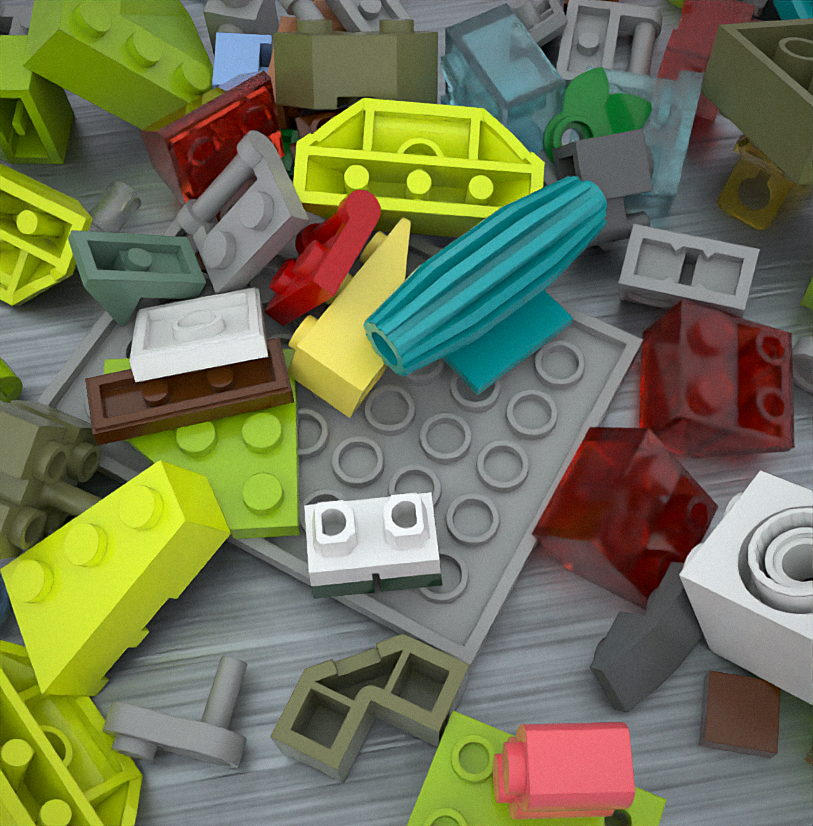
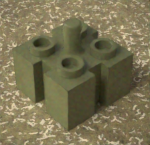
M0 400V559L20 556L23 550H29L102 500V498L76 487L78 481L84 483L93 476L101 458V449L92 434L91 423L40 402L11 400L9 404Z

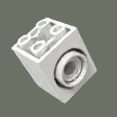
M760 470L745 491L736 494L730 500L723 519L706 541L696 545L691 550L679 576L710 651L813 705V491Z

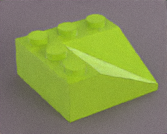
M34 0L23 67L171 146L211 116L213 66L192 17L180 0Z

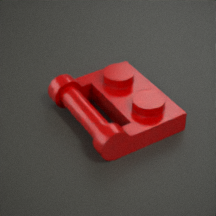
M360 189L351 192L339 203L336 213L322 223H313L306 226L297 234L295 248L299 255L296 260L292 258L287 259L272 278L268 288L275 292L264 310V313L282 326H285L334 297L379 221L381 206L378 199L372 193Z

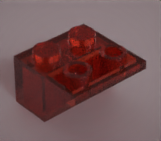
M264 70L239 74L140 130L152 168L182 205L190 199H198L238 154L237 144L251 130L258 131L266 136L274 144L280 158L285 156L270 76Z
M680 300L642 332L638 444L690 458L779 453L795 448L792 333L685 300Z
M590 427L531 535L570 572L646 610L650 594L659 587L671 562L685 563L691 550L702 542L719 506L650 428Z

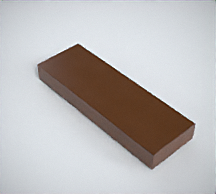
M280 337L266 340L268 357L135 382L132 369L85 378L92 434L98 446L294 403Z

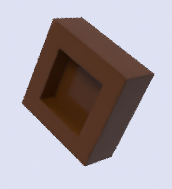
M710 670L704 676L699 746L764 758H772L777 755L781 688L763 679Z

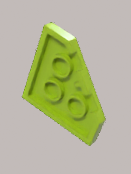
M282 349L288 371L295 350ZM130 358L105 359L104 374L131 369ZM289 376L294 403L122 440L124 443L127 441L144 456L151 466L162 460L205 475L230 529L231 534L229 536L233 539L300 535L297 381Z

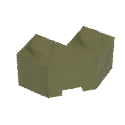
M302 19L296 20L297 31L273 32L277 105L308 109H338V105H353L362 98L437 104L438 32L414 31L413 19L379 20V31L367 32L332 31V20Z
M400 634L376 643L375 648L334 662L333 659L313 665L304 669L270 737L282 753L344 783L375 718L438 747L453 710L456 711L468 685L470 664L412 637Z

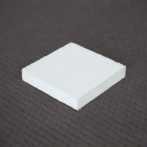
M254 287L139 309L136 315L129 362L135 382L268 357L263 305L259 288L256 289Z

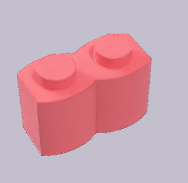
M624 722L520 724L516 737H509L508 741L503 743L502 753H495L493 757V785L496 803H508L509 814L513 820L610 817L614 810L628 809L632 805L635 796L628 726Z

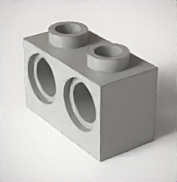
M633 224L618 282L620 300L740 325L760 249Z

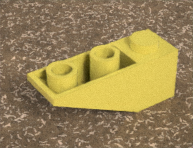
M404 217L388 236L381 231L374 235L360 256L359 262L364 265L354 277L347 273L334 297L325 301L329 307L319 319L311 314L307 316L293 334L288 345L295 350L288 375L348 418H351L388 367L373 349V345L366 336L363 324L405 280L411 222Z

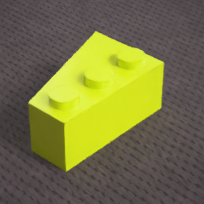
M159 460L0 569L42 695L97 696L109 681L105 675L128 647L137 648L149 633V630L145 627L168 598L177 599L229 537L231 534L230 529L205 475Z

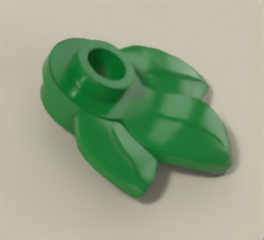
M603 67L583 72L569 83L564 91L561 113L555 115L544 129L542 138L544 152L550 162L554 164L552 149L562 146V135L568 129L574 130L578 134L579 140L642 129L652 111V104L632 94H609V82Z

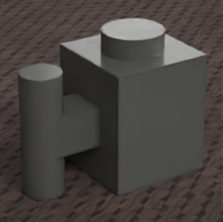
M643 129L578 140L552 149L557 181L567 176L579 177L580 181L589 180L600 188L606 198V227L587 247L629 239L633 224L650 227V220L646 212L626 214L623 199L624 196L653 191L651 177L654 172V158L650 147L645 143Z

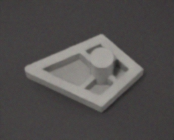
M520 0L511 7L516 20L498 35L504 45L523 52L533 53L563 33L568 20L559 0H538L535 4H533L532 0Z

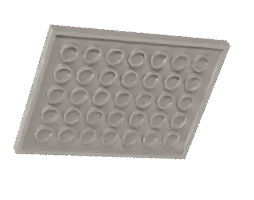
M226 151L190 199H198L236 155ZM255 173L220 210V219L257 181ZM305 211L309 222L302 229L313 223H322L326 218ZM176 217L162 236L188 237L196 256L198 249L193 236L180 226ZM372 231L348 273L353 277L364 265L359 262L361 254L378 231ZM297 234L252 279L250 286L243 288H259L263 312L275 292L268 288L272 278L287 259L292 258L296 260L299 255L295 248ZM410 234L405 279L419 265L442 250V248ZM202 272L206 284L198 298L217 295L208 274ZM140 298L125 327H121L105 311L37 402L91 423L85 378L104 375L105 359L130 358L137 311L143 308L190 299ZM557 301L573 317L572 324L478 396L442 358L403 377L401 374L397 375L390 367H387L383 376L351 418H348L297 382L300 535L233 539L229 536L226 541L311 586L308 569L304 505L338 500L351 501L390 497L397 494L431 492L443 585L382 592L379 573H373L375 593L336 596L332 598L398 634H405L470 664V672L641 349L643 339ZM323 302L285 326H282L264 313L266 340L280 337L282 349H292L288 346L289 342L304 319L310 314L319 319L329 305ZM117 441L99 445L101 458L96 470L123 485L151 466L149 461L127 441L125 443Z

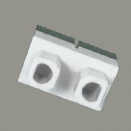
M431 492L397 494L390 497L351 501L338 500L304 505L308 569L314 599L375 593L373 573H379L382 592L443 585Z

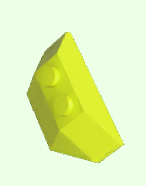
M362 98L329 120L313 134L309 133L297 141L293 186L304 210L326 219L338 211L339 203L347 195L360 189L372 193L378 199L381 206V215L373 231L391 232L404 217L411 222L410 234L459 238L499 208L542 189L545 162L535 153H530L506 127L484 108Z
M1 163L0 300L12 306H20L73 275L76 262L68 237L71 230L89 231L93 218L78 200Z
M0 640V826H134L143 775L130 756L111 750L115 737L102 731L105 719L90 697L42 695L26 647Z

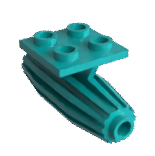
M567 176L499 208L423 262L364 321L363 326L366 330V336L373 345L377 355L379 354L383 362L397 375L401 374L402 377L442 358L478 396L572 324L573 317L544 289L554 283L606 227L607 201L603 192L596 184L589 180L580 181L579 177Z

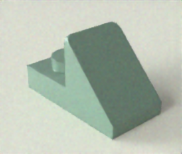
M71 230L68 237L84 288L121 327L127 325L140 298L195 299L199 297L206 284L188 237Z

